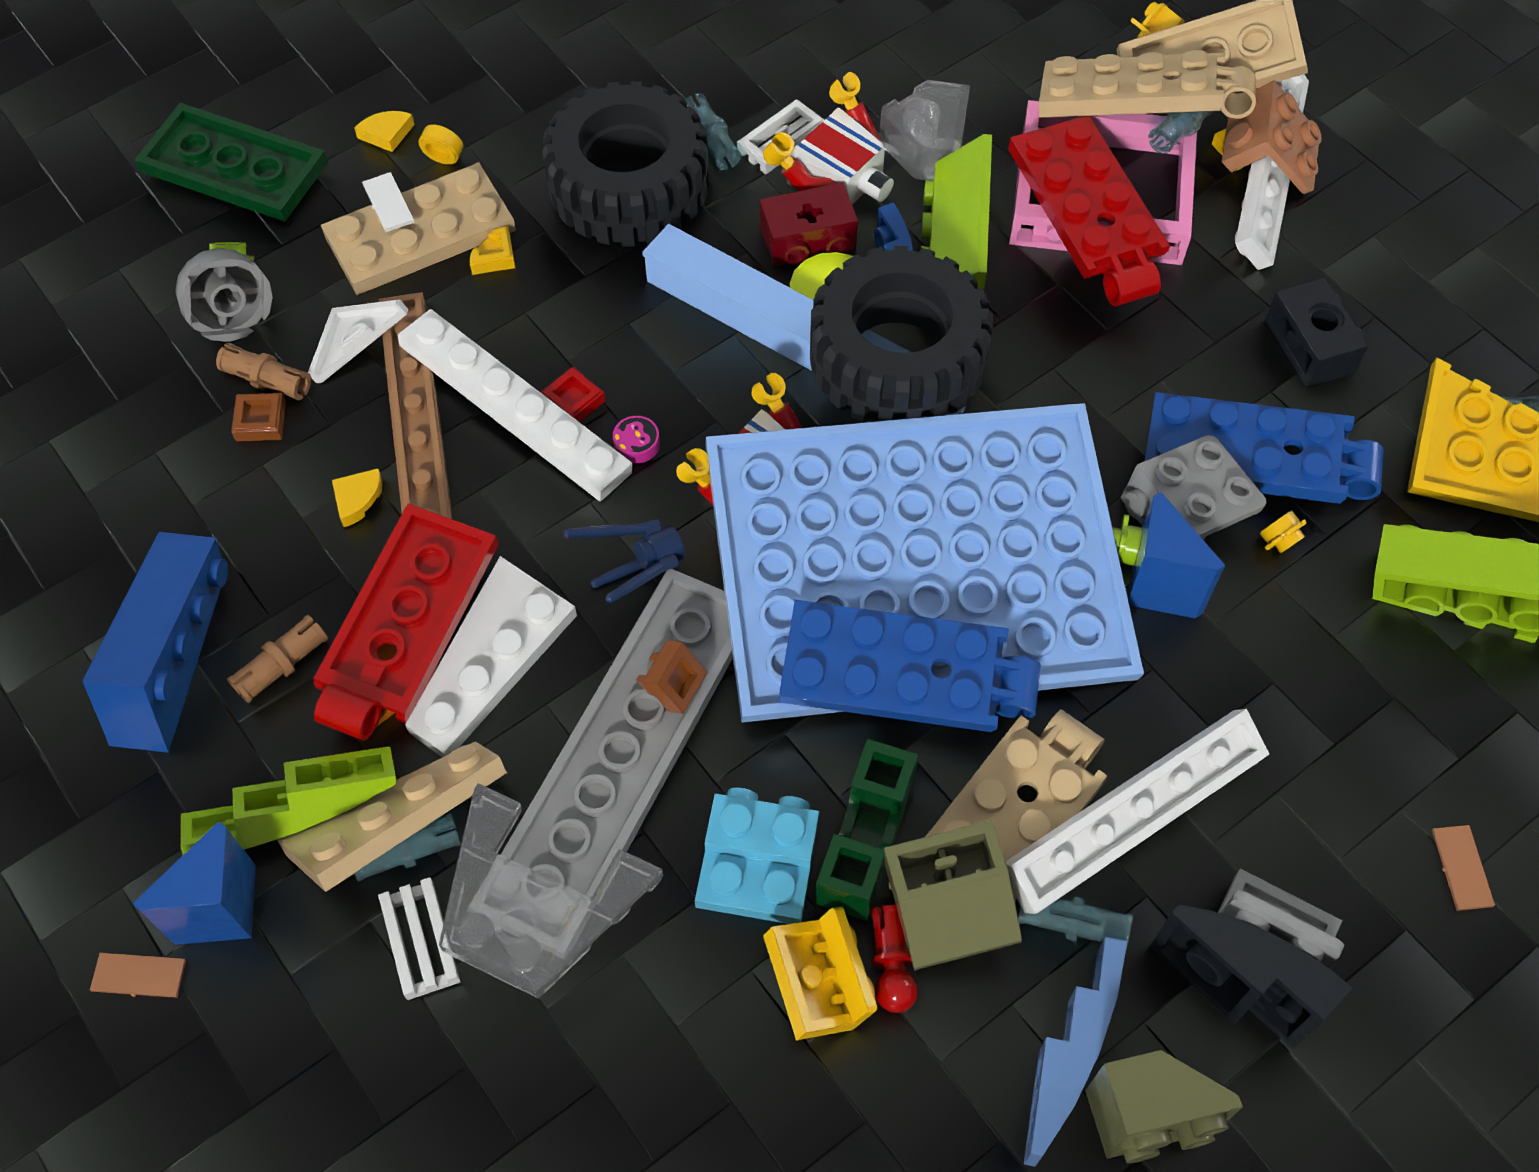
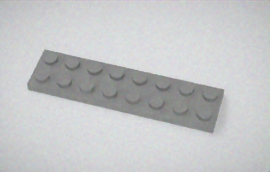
M674 569L666 571L470 906L469 910L473 917L567 962L733 659L725 592ZM667 640L683 642L707 671L705 678L684 714L669 712L655 696L649 695L636 680L639 675L646 676L653 664L649 659L651 654L660 652Z

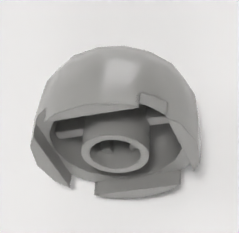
M224 248L200 252L187 261L178 275L175 290L180 311L185 320L193 329L199 331L202 336L214 341L230 342L250 335L254 331L249 327L257 324L261 317L265 320L269 315L273 299L270 282L256 263L236 250Z

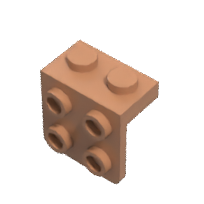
M1274 80L1256 89V105L1248 116L1240 119L1228 117L1222 163L1233 172L1269 156L1303 194L1314 190L1315 175L1318 173L1317 156L1318 147L1322 139L1318 125L1313 120H1308L1300 111L1295 98L1290 93H1285Z

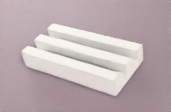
M796 99L737 141V152L742 156L748 154L749 162L753 165L759 163L760 170L764 174H768L779 166L770 165L763 158L764 148L772 142V139L759 148L757 147L778 132H786L793 139L795 147L820 125L824 119ZM800 115L802 116L800 119H798V120L795 121L793 124H791L790 126H788V124H789L790 122H792L793 120H795V119H796L797 117H799Z
M431 877L421 880V885L412 888L410 884L399 887L400 892L390 894L389 891L378 894L403 995L407 1000L460 983ZM423 898L426 901L445 974L437 977L434 974L415 901ZM404 905L423 981L416 984L395 909Z

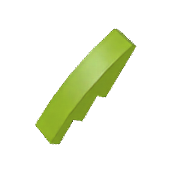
M390 746L285 762V780L232 788L233 806L181 814L182 855L218 822H221L229 830L244 850L298 833L355 808L396 785Z

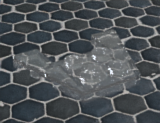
M478 783L472 796L439 946L443 952L539 999L591 949L590 945L612 924L616 925L630 912V907L647 890L651 892L660 883L663 872L661 868L618 849L593 896L588 897L497 854L521 814L522 808L520 802Z

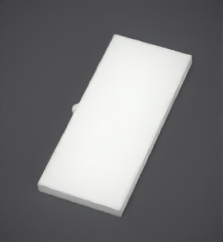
M391 172L362 182L372 203V209H375L385 232L414 223V219Z

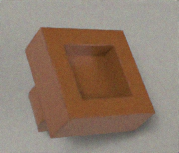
M667 640L660 652L651 654L649 659L653 664L646 676L639 675L636 680L649 695L655 696L669 712L684 714L705 678L707 671L683 642Z

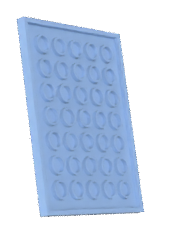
M1085 403L706 437V453L708 454L709 476L741 722L844 712L779 702V691L795 600L1009 628L1007 642L1003 643L1002 657L1022 656L1038 661L1041 664L1038 691L1139 680L1144 674ZM944 662L935 663L931 668L933 675L938 678H946L951 674L950 666Z

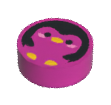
M643 416L627 417L621 420L613 430L614 449L632 463L646 462L652 459L659 450L660 438L658 427L652 420Z

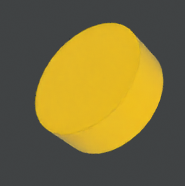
M439 125L426 126L418 141L421 150L426 156L442 164L456 163L464 148L463 142L454 132Z

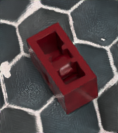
M843 182L759 200L760 231L773 267L798 264L820 253H845L856 250L858 219Z

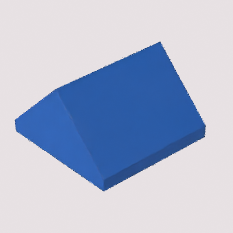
M1162 492L1153 496L1142 526L1138 556L1135 565L1131 569L1127 596L1129 606L1197 618L1203 614L1225 565Z
M218 822L132 904L175 945L252 938L256 865L229 830L221 822Z

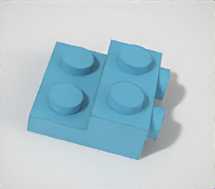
M730 788L727 795L715 794L704 843L705 854L695 897V907L786 924L802 922L819 825V811L810 810V803L808 801L793 796L781 797L779 804L758 801V794L745 788Z

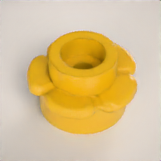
M1291 510L1260 532V535L1268 544L1265 546V549L1270 550L1276 546L1279 552L1282 553L1303 539L1305 535L1300 528L1306 525V520L1304 519L1300 522Z

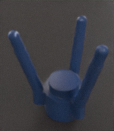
M655 518L637 524L567 528L564 530L563 535L566 538H590L642 534L641 540L634 543L637 559L592 579L590 582L593 588H597L639 569H646L606 595V601L613 603L662 572L678 567L679 562L683 561V544L677 530L672 525L661 528L659 520Z

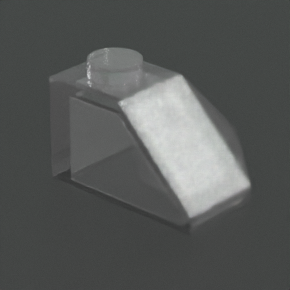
M926 80L914 87L913 94L900 102L894 99L882 106L879 137L884 148L914 179L934 180L935 163L962 147L970 85Z

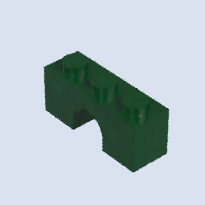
M867 739L851 783L850 799L841 830L838 835L833 834L816 883L818 906L827 909L843 907L846 915L868 922L886 869L884 848L894 845L915 782L918 754Z

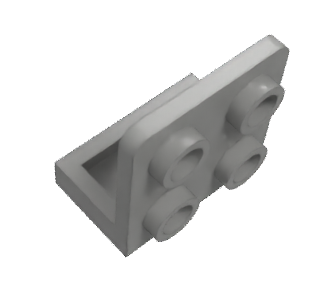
M1210 435L1137 464L1121 496L1128 513L1143 526L1153 496L1162 492L1203 540L1214 532L1261 512L1266 504L1264 495L1219 440Z
M1241 868L1236 873L1218 913L1240 919L1264 929L1298 947L1326 967H1329L1340 957L1344 944L1335 937L1342 920Z

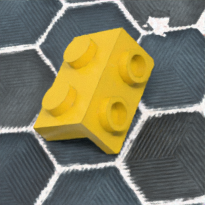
M843 907L831 908L819 920L773 926L763 935L796 1041L853 1030L877 1011L874 986L866 975L857 949L855 931L849 925Z

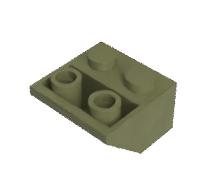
M993 820L884 848L885 868L914 970L1022 942L1009 872Z
M1162 1050L1105 1063L1085 1090L1106 1158L1124 1155L1126 1163H1136L1160 1155L1159 1148L1179 1141L1182 1150L1209 1144L1216 1140L1214 1134L1229 1129L1227 1121L1243 1108L1239 1095Z

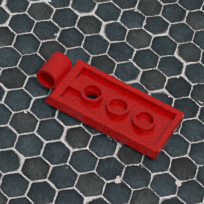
M1083 116L1010 137L1009 152L1083 278L1086 279L1104 273V291L1108 301L1115 307L1158 294L1161 288V279L1156 265L1150 259L1165 255L1169 251L1170 244L1090 116ZM1098 221H1106L1112 225L1103 226Z
M408 503L314 676L315 687L323 691L317 701L314 712V719L317 723L365 741L374 732L379 722L382 708L395 712L398 721L403 723L408 721L499 545L496 535ZM394 645L397 647V652L393 658L389 660L379 658V652L384 646Z

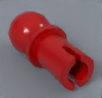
M896 905L882 906L884 914L881 913V908L879 907L871 911L876 956L871 960L872 966L883 970V973H881L875 983V997L883 1009L890 1013H903L910 1009L917 1000L918 986L912 975L905 971L906 967L912 966V961Z

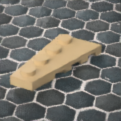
M475 741L469 745L461 746L450 754L397 779L396 785L355 808L298 833L279 838L277 841L284 854L326 892L507 772L497 754Z

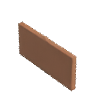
M1470 826L1434 828L1432 833L1456 910L1494 907L1495 903Z
M99 953L90 991L131 994L132 997L145 995L178 998L187 960L182 958Z

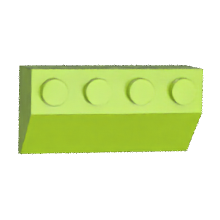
M989 134L979 136L935 163L934 180H925L923 206H931V213L923 212L921 239H929V246H921V248L934 251L935 257L942 260L947 256L959 264V271L964 272L967 270L978 281L977 289L981 288L983 291L987 274L992 135Z

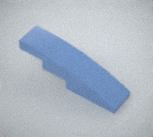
M1109 937L1104 938L1096 953L1092 989L1076 986L1068 1000L1063 1040L1046 1037L1039 1050L1024 1157L1025 1165L1035 1167L1075 1107L1100 1054L1118 998L1128 941Z

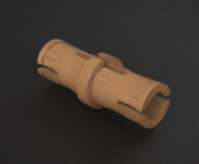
M231 343L224 344L225 348L221 347L217 354L216 366L220 371L250 381V384L257 389L266 390V388H269L296 400L303 399L302 395L306 396L310 389L311 376L308 372L277 362V358L267 353L259 355Z
M309 615L303 617V620L274 643L268 640L261 646L263 652L234 675L227 678L231 686L239 695L242 694V698L247 703H250L255 696L284 674L288 677L295 671L293 666L322 642L328 640L322 628L317 623L313 624L314 620Z

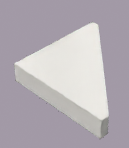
M400 299L332 308L308 371L311 378L316 383L325 381L406 316L409 309Z

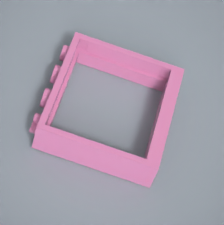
M1028 100L1023 134L1041 129L1038 126L1045 128L1083 116L1039 118V101ZM1151 114L1090 116L1108 147L1179 155L1175 221L1154 219L1167 241L1175 244L1174 247L1170 246L1169 251L1165 255L1150 260L1158 263L1182 265L1192 233L1198 120ZM1018 167L1009 244L1067 251L1042 206L1029 204L1031 188ZM1098 221L1103 226L1112 225L1106 221ZM1021 225H1031L1033 229L1021 228Z

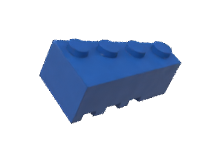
M158 532L82 680L109 746L169 753L220 589L225 585L228 577V563L221 556L216 538Z

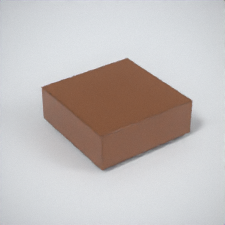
M283 393L236 395L231 431L236 442L282 440L286 400Z

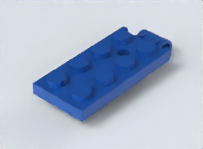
M1155 392L1145 461L1210 435L1219 440L1261 493L1341 504L1347 497L1356 500H1368L1377 497L1381 493L1384 448L1379 443L1371 440H1348L1349 431L1353 429L1355 416ZM1284 447H1296L1301 450V453L1297 455L1288 454Z
M795 600L779 691V702L992 732L997 730L998 716H995V712L1001 716L1018 719L1020 715L1026 719L1036 715L1041 664L1028 657H1002L1003 643L1007 642L1009 628ZM944 662L950 666L951 674L946 678H938L933 675L931 671L932 666L935 663Z

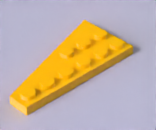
M1436 358L1430 367L1407 493L1539 522V412L1522 403L1514 405L1490 392L1491 386L1476 378L1473 381L1466 379L1450 370L1452 365Z

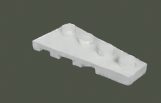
M500 556L406 722L405 726L409 734L441 757L459 748L577 616L575 606Z

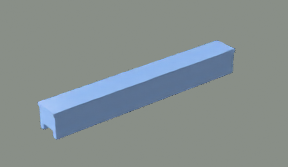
M667 224L642 252L643 257H645L647 282L811 370L810 326L811 310L813 309L812 299L670 224ZM869 329L861 334L870 343L884 350L899 353L910 352ZM966 405L957 413L952 414L947 411L946 415L962 414L965 411Z

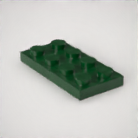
M179 103L134 159L139 172L284 222L328 164L324 150L183 103Z

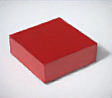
M574 367L570 368L540 392L578 422H581L605 402L604 392Z

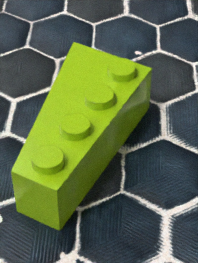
M1384 524L1375 570L1372 599L1433 616L1442 614L1444 610L1453 612L1459 619L1464 621L1465 625L1483 629L1487 624H1497L1515 629L1514 638L1535 643L1539 636V544L1529 543L1517 538L1497 539L1474 536L1462 531L1450 533L1421 529L1413 525L1395 526Z

